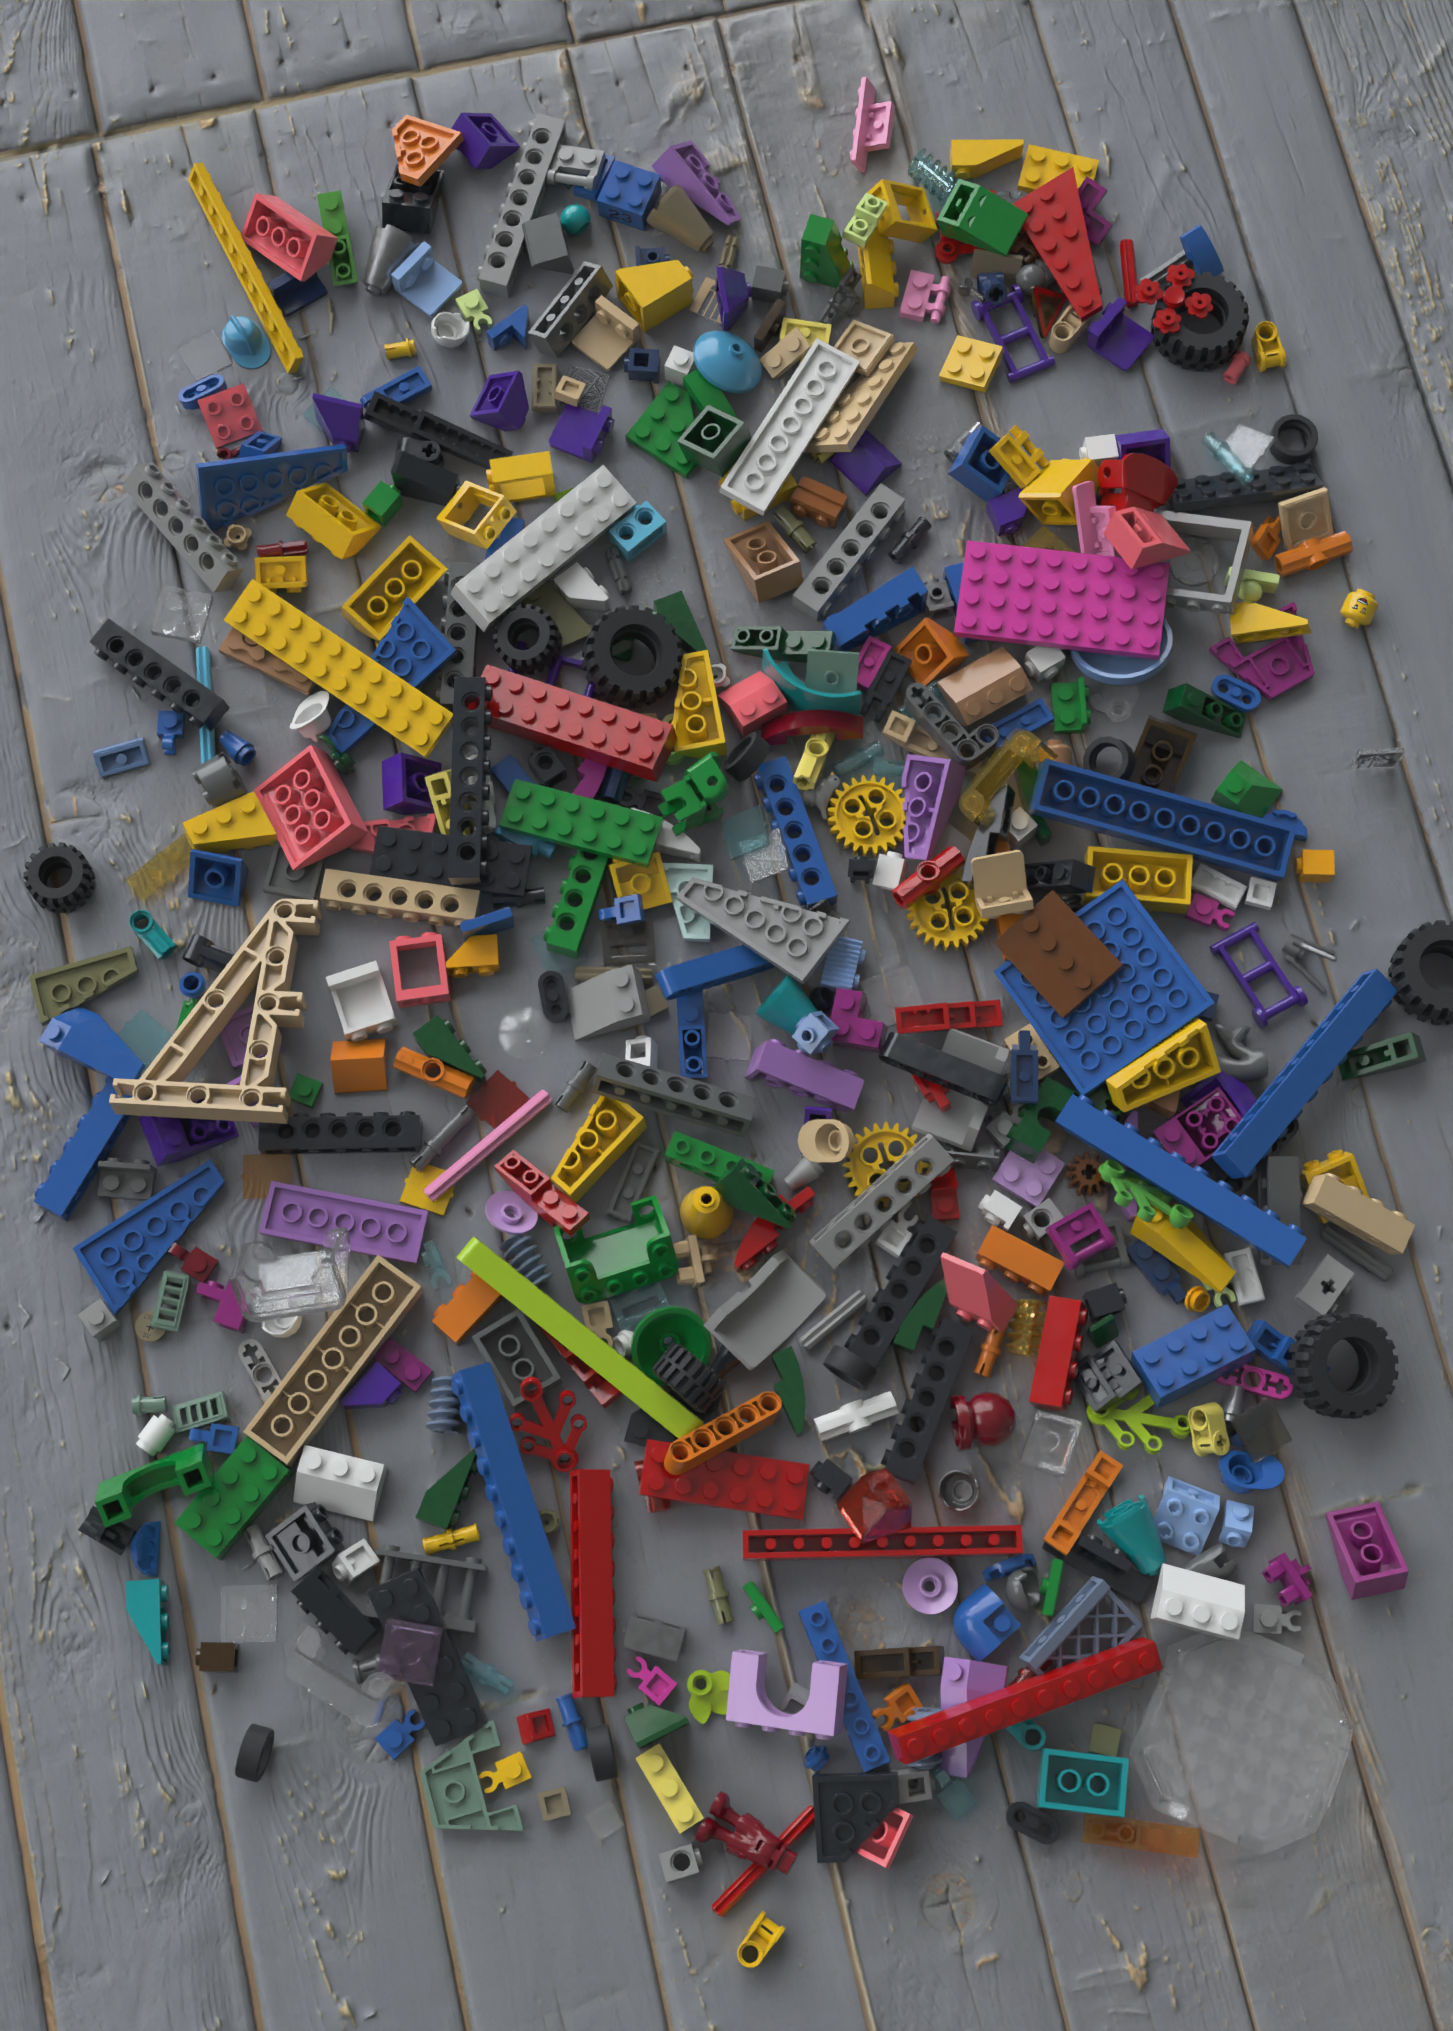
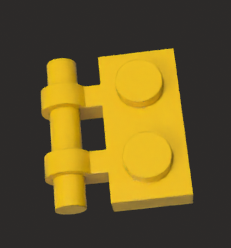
M1016 424L1009 430L1015 439L1007 433L989 452L1018 486L1023 489L1041 472L1035 463L1042 469L1049 462L1043 456L1044 452L1041 448H1036L1030 441L1029 434L1025 430L1022 431Z

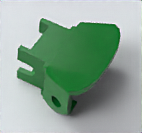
M717 752L707 754L685 771L683 780L660 792L665 799V802L658 805L660 812L664 818L674 814L678 822H680L672 827L676 837L696 826H702L703 823H713L723 815L724 809H719L716 803L727 796L729 787L720 770L722 760ZM706 807H709L710 811L705 812Z

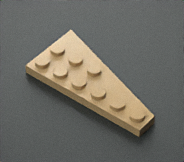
M894 343L869 377L861 375L846 389L834 404L804 453L851 452L918 349L915 343Z

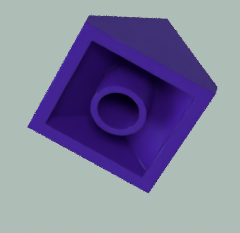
M868 430L863 432L851 452H837L831 462L865 496L902 465Z

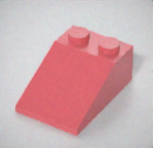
M943 1252L941 1262L949 1303L957 1310L956 1315L966 1322H970L971 1319L977 1321V1324L987 1331L991 1332L992 1329L1003 1333L1019 1306L1017 1302L987 1270Z

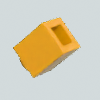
M1303 849L1298 858L1294 860V873L1298 874V882L1330 883L1335 875L1334 850Z

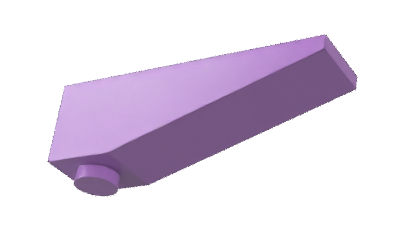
M692 140L670 146L652 165L656 174L660 175L662 182L670 188L680 185L693 203L729 226L741 220L729 196L719 190V179L711 176L708 171L709 162Z

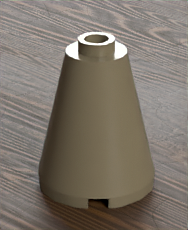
M680 185L673 186L660 199L657 209L653 208L646 222L697 252L701 250L706 252L714 243L712 239L714 233Z

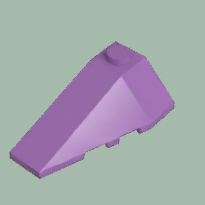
M907 754L902 775V788L905 789V802H902L903 811L906 812V825L904 826L905 858L922 861L930 860L961 792L966 767L951 759Z
M944 1657L941 1679V1710L943 1711L1007 1687L1009 1667L968 1659ZM985 1736L942 1751L941 1774L969 1778L982 1750V1742Z

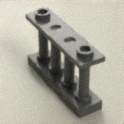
M384 1544L383 1549L376 1548L375 1554L384 1557L380 1584L392 1579L395 1559L412 1561L410 1570L416 1567H420L422 1570L423 1563L439 1565L433 1598L447 1629L472 1634L477 1633L478 1622L472 1621L470 1611L477 1571L487 1573L488 1569L486 1565L482 1564V1559L466 1557L465 1562L411 1554L400 1552L399 1546ZM450 1567L466 1569L459 1613H456L455 1618L445 1617V1611H442ZM366 1604L364 1616L379 1619L373 1605Z

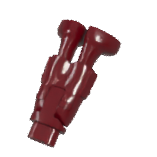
M721 1791L713 1801L709 1813L736 1827V1831L733 1833L712 1818L706 1817L701 1823L695 1839L701 1843L708 1842L711 1839L720 1840L726 1843V1851L743 1860L748 1859L765 1868L771 1867V1870L774 1872L777 1869L788 1875L798 1854L788 1849V1844L784 1843L783 1845V1841L765 1828L764 1824L751 1814L746 1813L740 1816L730 1805L729 1796Z

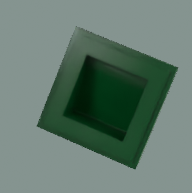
M1109 1314L1087 1330V1335L1096 1348H1101L1118 1337L1119 1331L1113 1315Z

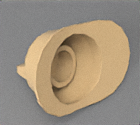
M835 1119L808 1121L802 1126L798 1136V1145L801 1153L805 1158L813 1162L835 1163L842 1161L852 1152L854 1143L858 1142V1138L854 1137L851 1128Z

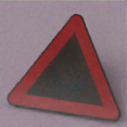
M1031 286L1030 290L1033 301L1030 304L1034 305L1035 309L1033 317L1037 319L1040 337L1046 338L1067 298L1061 292Z

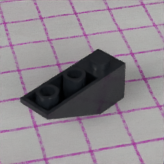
M1075 859L1025 864L1027 890L1050 893L1053 890L1055 893L1060 894L1092 893L1096 867Z

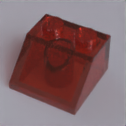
M887 1468L861 1476L837 1503V1510L861 1544L911 1528L912 1502Z

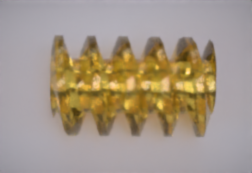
M1036 1299L1015 1300L1019 1306L1014 1312L1012 1319L1016 1321L1009 1323V1328L1014 1332L1007 1334V1338L1012 1342L1007 1343L1005 1349L1018 1356L1038 1358V1355L1033 1353L1032 1349L1040 1347L1039 1344L1034 1342V1339L1041 1338L1042 1334L1036 1332L1035 1328L1044 1326L1043 1323L1037 1321V1317L1045 1316V1313L1038 1310V1308L1046 1306L1047 1303Z

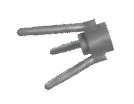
M1291 933L1281 950L1287 954L1284 960L1293 964L1315 987L1325 994L1327 990L1295 958L1301 959L1307 950L1335 962L1337 958L1332 956L1335 952Z

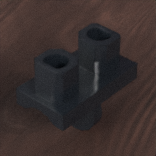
M92 1506L87 1518L78 1529L121 1556L136 1533L134 1529L122 1522L105 1528L95 1506Z

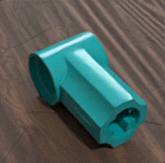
M137 910L131 914L129 918L130 927L159 961L173 953L177 945L148 911ZM140 920H149L146 928H137V923Z
M1031 1719L1005 1728L1026 1751H1038L1045 1743V1731ZM1029 1730L1036 1731L1040 1735L1039 1744L1035 1746L1027 1744L1025 1733Z

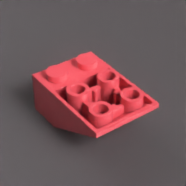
M1137 507L1115 511L1103 533L1131 570L1189 554L1191 551L1163 515Z

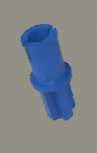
M572 1693L556 1698L555 1700L558 1703L564 1721L562 1726L567 1729L573 1750L580 1751L586 1749L588 1741L581 1721L584 1718L583 1716L580 1717Z

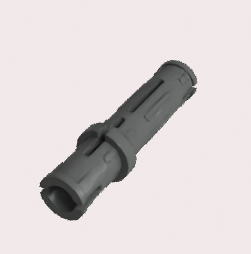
M463 1104L431 1139L427 1138L423 1148L409 1160V1163L414 1168L417 1167L418 1172L422 1173L436 1156L440 1157L443 1154L442 1150L476 1116L471 1108L467 1109L468 1106L466 1104Z

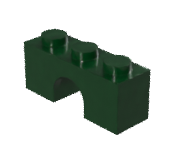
M1046 1076L1042 1085L1038 1083V1104L1024 1105L1018 1115L1022 1119L1019 1125L1013 1123L1006 1135L1010 1139L1006 1149L1034 1164L1052 1133L1039 1124L1038 1118H1047L1055 1122L1072 1094H1074V1091Z

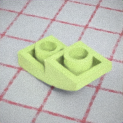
M866 192L857 205L854 216L844 229L842 238L864 248L878 226L888 206V202Z

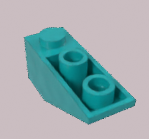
M162 1579L126 1581V1610L157 1665L166 1666V1659H170L171 1656L170 1642H166V1630L170 1629L169 1613H165V1602L169 1601V1587L165 1585V1581Z

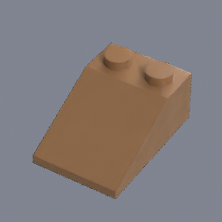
M769 521L723 539L748 590L758 603L791 591L804 582L800 560Z

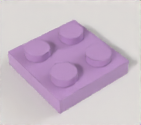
M1043 1149L1034 1164L1010 1151L992 1178V1182L1035 1208L1041 1204L1065 1163Z

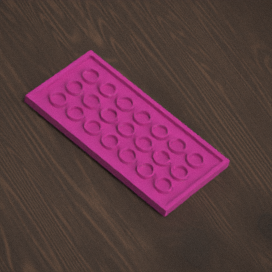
M967 540L954 636L1158 660L1170 563L1157 562L1131 570L1124 559L1120 557Z

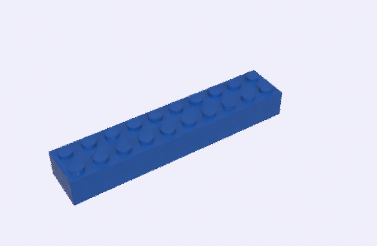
M1047 758L1040 763L1028 809L1029 814L1166 852L1193 855L1195 860L1275 882L1283 879L1285 876L1296 832V827Z

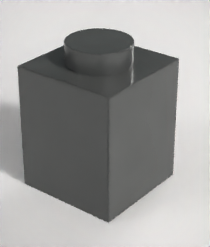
M757 265L752 283V299L775 303L776 300L782 299V295L787 296L789 281L785 280L786 271Z

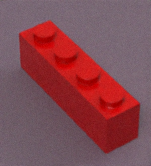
M1049 1296L1029 1402L1034 1407L1066 1412L1067 1405L1072 1403L1073 1389H1070L1072 1378L1076 1379L1078 1373V1362H1075L1077 1352H1081L1083 1347V1336H1080L1082 1325L1086 1326L1088 1321V1310L1085 1309L1086 1306L1081 1300Z

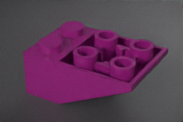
M1218 1087L1154 1130L1151 1137L1163 1144V1149L1169 1154L1174 1151L1186 1158L1185 1163L1190 1167H1202L1213 1159L1211 1157L1212 1154L1240 1122L1242 1117L1220 1087Z

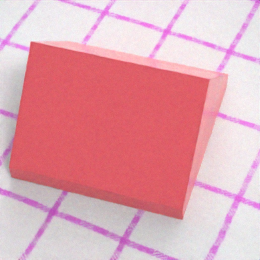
M895 1807L855 1852L889 1869L912 1821L913 1815Z

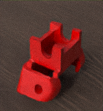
M1129 453L1124 455L1122 460H1104L1097 474L1099 488H1102L1099 489V495L1102 496L1100 506H1115L1116 511L1137 507L1154 512V509H1158L1159 506L1166 504L1178 485V478L1168 465L1143 453ZM1121 488L1122 491L1121 493H1111L1107 489Z

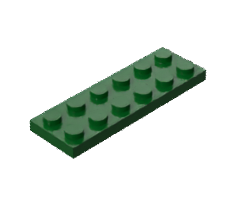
M515 779L499 827L502 830L649 868L664 819L660 816Z

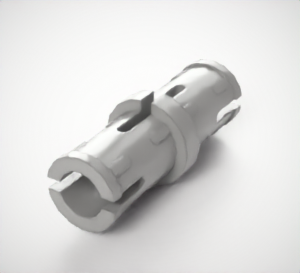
M259 1524L250 1526L243 1531V1535L253 1551L252 1557L255 1561H258L267 1581L275 1580L284 1572L273 1554L274 1550L265 1539Z

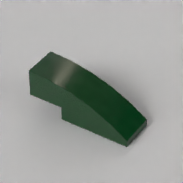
M945 1278L926 1292L910 1310L900 1326L892 1347L912 1354L921 1329L932 1333L947 1293Z
M792 1346L772 1355L771 1359L782 1380L774 1384L773 1388L782 1401V1407L796 1436L799 1437L803 1433L805 1419V1393L799 1363Z

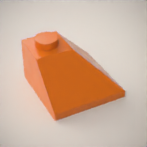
M928 617L924 618L893 650L912 660L908 672L916 683H922L927 687L955 671L970 656L953 633Z

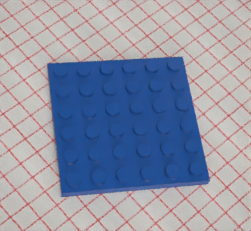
M1123 879L1075 914L1123 964L1124 968L1065 1020L1062 1019L1009 960L993 971L1078 1091L1085 1097L1105 1084L1106 1079L1216 1006L1215 1002Z

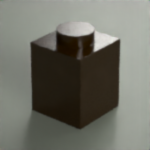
M201 1642V1648L196 1650L195 1664L199 1666V1671L237 1673L239 1644Z

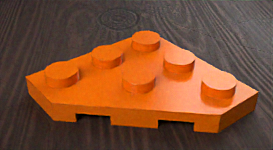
M405 115L392 129L402 181L421 187L463 142L462 133Z

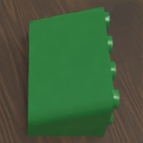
M656 1195L630 1203L635 1223L588 1238H584L582 1228L576 1231V1235L573 1238L564 1239L562 1235L565 1231L558 1226L553 1227L575 1299L583 1304L593 1303L668 1279L677 1273L679 1269L678 1260ZM649 1205L653 1207L652 1212L642 1215L639 1213L640 1209L644 1206Z

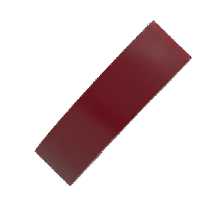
M835 710L798 711L782 715L762 725L761 737L769 745L787 744V736L835 732L837 740L862 739L864 719L851 713Z

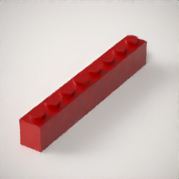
M577 1469L570 1472L571 1614L576 1627L572 1629L573 1698L614 1697V1691L617 1688V1678L614 1674V1662L616 1661L617 1652L616 1647L613 1646V1634L616 1631L613 1605L615 1604L616 1595L615 1590L612 1589V1577L615 1574L612 1549L615 1538L611 1532V1521L614 1518L611 1493L614 1482L613 1478L610 1477V1470Z

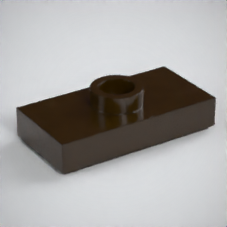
M781 299L776 300L754 335L755 350L762 353L771 337H776L782 326L781 321L786 315L785 301Z

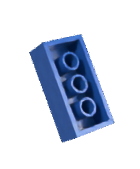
M1228 1304L1133 1351L1131 1362L1145 1382V1389L1159 1409L1252 1362L1256 1348Z

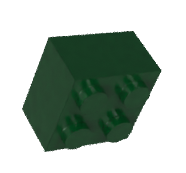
M707 405L677 442L686 460L723 478L739 459L752 437L745 422Z

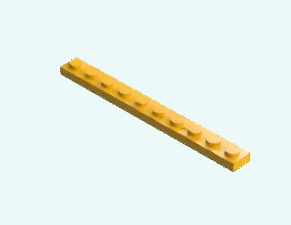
M194 163L187 180L288 374L296 373L304 358L303 352L298 347L292 330L285 322L281 309L278 308L272 297V292L267 287L261 271L257 268L250 250L246 247L241 232L233 222L231 213L227 210L221 194L217 191L210 173L207 172L203 163Z

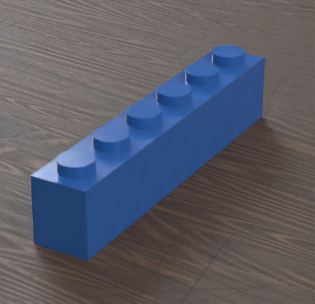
M106 1077V1085L103 1090L97 1092L93 1097L92 1107L88 1114H84L80 1118L77 1132L66 1141L63 1147L64 1153L59 1160L54 1161L51 1165L48 1179L45 1183H41L35 1192L36 1198L34 1202L39 1207L65 1221H68L100 1169L98 1162L105 1161L132 1115L114 1113L109 1104L111 1094H116L117 1096V1093L113 1087V1079ZM124 1095V1096H123V1098H131V1097H132V1096H129V1095Z

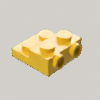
M659 851L653 853L649 868L612 859L613 863L608 864L617 898L640 894L642 895L644 910L673 902Z
M1342 1149L1328 1153L1327 1160L1320 1163L1319 1160H1312L1303 1165L1304 1169L1300 1179L1305 1193H1307L1314 1176L1331 1173L1341 1179L1340 1182L1346 1186L1359 1188L1363 1191L1362 1195L1370 1199L1354 1154L1346 1151L1343 1152ZM1317 1214L1320 1223L1325 1224L1329 1222V1220Z

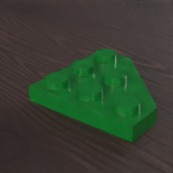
M668 381L626 434L628 442L685 479L688 478L697 466L686 460L677 442L694 422L689 394Z

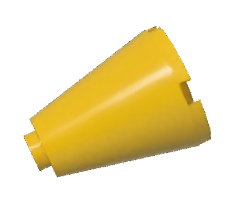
M700 1186L691 1190L684 1197L680 1207V1217L684 1227L692 1235L702 1239H712L730 1227L733 1219V1207L713 1186Z

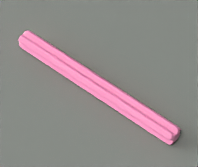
M545 1090L538 1092L424 1189L425 1195L431 1201L438 1199L552 1102L551 1096Z

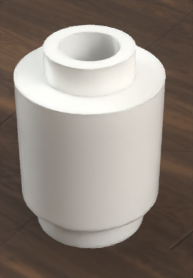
M163 1414L159 1418L153 1415L138 1435L140 1439L136 1444L154 1456L157 1451H162L176 1432L172 1428L175 1423Z

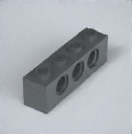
M583 261L530 329L528 334L541 354L558 358L595 311V301L601 295L605 297L612 289L613 285L601 265Z

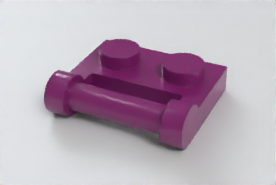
M1092 1202L1045 1229L1069 1270L1079 1267L1080 1262L1101 1250H1108L1116 1245L1115 1238ZM1097 1232L1100 1237L1099 1240L1076 1253L1070 1248L1072 1245Z

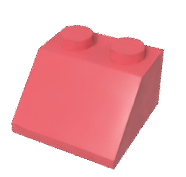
M762 671L717 694V698L742 737L761 728L768 721L787 713L785 697L775 682Z

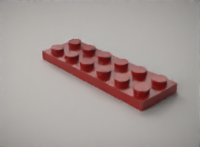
M646 1440L639 1496L795 1520L803 1519L810 1464L723 1451L684 1474L673 1475L664 1467V1460L671 1443ZM674 1455L676 1459L684 1460L682 1457Z

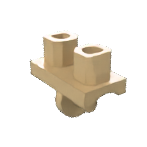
M689 1235L684 1241L675 1243L673 1246L677 1260L686 1258L688 1266L678 1269L676 1273L677 1284L691 1285L693 1289L701 1287L700 1284L705 1282L704 1274L712 1272L711 1263L717 1261V1255L708 1254L707 1246L698 1248L696 1235Z

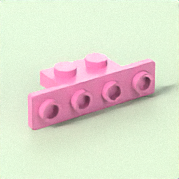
M862 77L861 87L858 89L859 103L855 112L856 127L853 130V150L850 152V160L860 173L866 172L868 152L890 148L895 105L892 101L874 104L876 89L868 77Z
M1086 481L1073 486L1081 553L1120 557V554L1103 534L1113 513L1116 511L1115 506H1096L1093 481Z

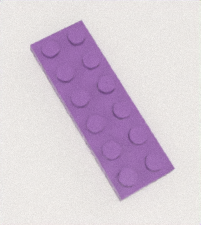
M271 1181L259 1233L260 1235L374 1257L379 1255L385 1259L418 1265L429 1211Z

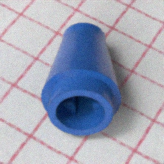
M230 730L221 734L219 742L236 764L246 766L254 760L256 750L253 744L232 733Z
M189 972L181 978L179 988L183 995L200 1000L206 993L205 979L201 974Z

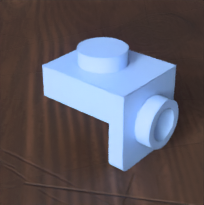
M1231 1500L1226 1501L1223 1526L1218 1540L1220 1543L1233 1547H1246L1252 1533L1254 1506Z

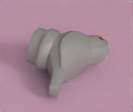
M831 772L827 778L817 780L814 789L802 790L804 806H816L821 813L823 821L828 820L827 806L835 790H838L841 781L834 772Z

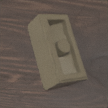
M974 249L970 276L977 278L979 273L1002 271L1004 283L1016 284L1015 278L1021 269L1023 256L1008 254L1006 257L991 251Z

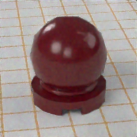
M983 1392L975 1395L969 1402L965 1400L963 1395L951 1396L950 1409L956 1408L957 1421H951L955 1444L959 1446V1451L970 1450L973 1441L981 1446L994 1447L1004 1443L1013 1434L1016 1427V1413L1010 1401L999 1393Z

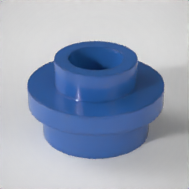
M816 1745L812 1746L804 1756L806 1759L804 1766L807 1769L811 1768L814 1772L821 1769L830 1758V1755L826 1752L827 1748L824 1745L819 1747Z

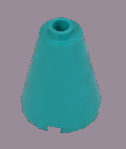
M786 975L773 989L774 991L769 997L767 996L759 1006L755 1014L759 1018L793 1035L797 1030L795 1028L797 1023L803 1017L808 1016L812 1012H818V1010L795 979L790 975Z
M1138 1495L1139 1501L1133 1503L1131 1498L1108 1510L1104 1513L1106 1519L1104 1521L1098 1519L1097 1525L1122 1552L1128 1555L1127 1558L1133 1562L1142 1574L1149 1573L1150 1576H1154L1161 1572L1162 1564H1165L1167 1560L1148 1500L1145 1495Z

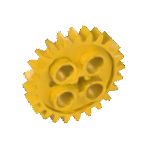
M862 775L861 782H857L853 777L851 778V786L845 782L842 783L843 792L835 790V797L837 799H830L832 807L828 808L827 814L832 816L828 818L827 823L828 825H834L830 833L838 834L836 843L844 840V850L852 846L853 855L858 850H862V854L865 857L868 851H872L873 856L876 857L879 849L884 854H887V846L896 849L897 844L895 840L903 842L904 836L902 833H904V826L906 824V812L903 811L902 802H905V797L900 798L903 790L898 789L894 791V782L888 786L885 785V777L880 782H876L875 775H872L870 781H867L866 777ZM860 796H862L863 799H864V801H865V806H866V809H867L868 814H869L870 816H873V815H874V817H873V825H874V827L876 828V830L878 831V833H880V835H878V836L875 834V832H874V830H873V825H872V823H871L870 817H869V816H865V807H864V804H863V803L861 802V800L858 798V797H860ZM877 796L881 798L882 802L875 804L869 798ZM855 806L859 811L849 813L846 807ZM886 818L891 820L893 824L884 826L880 823V820ZM865 828L869 834L861 836L857 834L856 830Z
M961 869L958 870L956 875L952 874L941 882L937 892L926 894L908 909H905L911 911L906 915V920L913 921L910 924V930L918 928L916 938L924 935V945L933 941L935 950L939 944H943L944 951H947L948 946L952 944L955 951H957L960 942L965 947H968V938L976 942L978 937L975 932L983 934L984 927L982 925L988 924L989 919L982 918L976 907L974 890H970L962 882ZM941 888L946 890L947 905L952 910L950 918L955 930H950L948 912L946 909H943L945 899ZM955 890L961 891L964 897L956 899L951 895V892ZM929 895L936 896L939 901L935 904H931L927 902L925 898ZM966 915L970 921L968 923H961L957 920V916ZM933 920H941L945 926L935 928L931 922Z
M884 1122L882 1129L879 1128L877 1123H874L873 1132L864 1127V1137L856 1133L854 1137L858 1138L857 1144L854 1143L852 1152L846 1156L850 1160L842 1164V1167L849 1168L850 1170L843 1177L852 1178V1182L847 1187H857L854 1196L862 1194L870 1186L869 1180L873 1174L881 1176L886 1172L885 1169H880L879 1164L883 1163L878 1147L879 1142L883 1144L886 1162H891L894 1165L916 1145L914 1141L918 1135L915 1134L909 1138L907 1136L908 1127L899 1132L898 1123L892 1129H889L888 1122ZM891 1142H897L901 1145L902 1152L899 1156H892L889 1153L888 1147ZM870 1148L875 1151L876 1160L873 1163H868L863 1159V1151ZM920 1161L917 1165L918 1173H923L922 1169L929 1167V1164ZM909 1179L906 1182L898 1181L897 1183L898 1191H904L909 1187ZM883 1196L877 1201V1205L880 1201L882 1202L883 1208L889 1205V1197Z

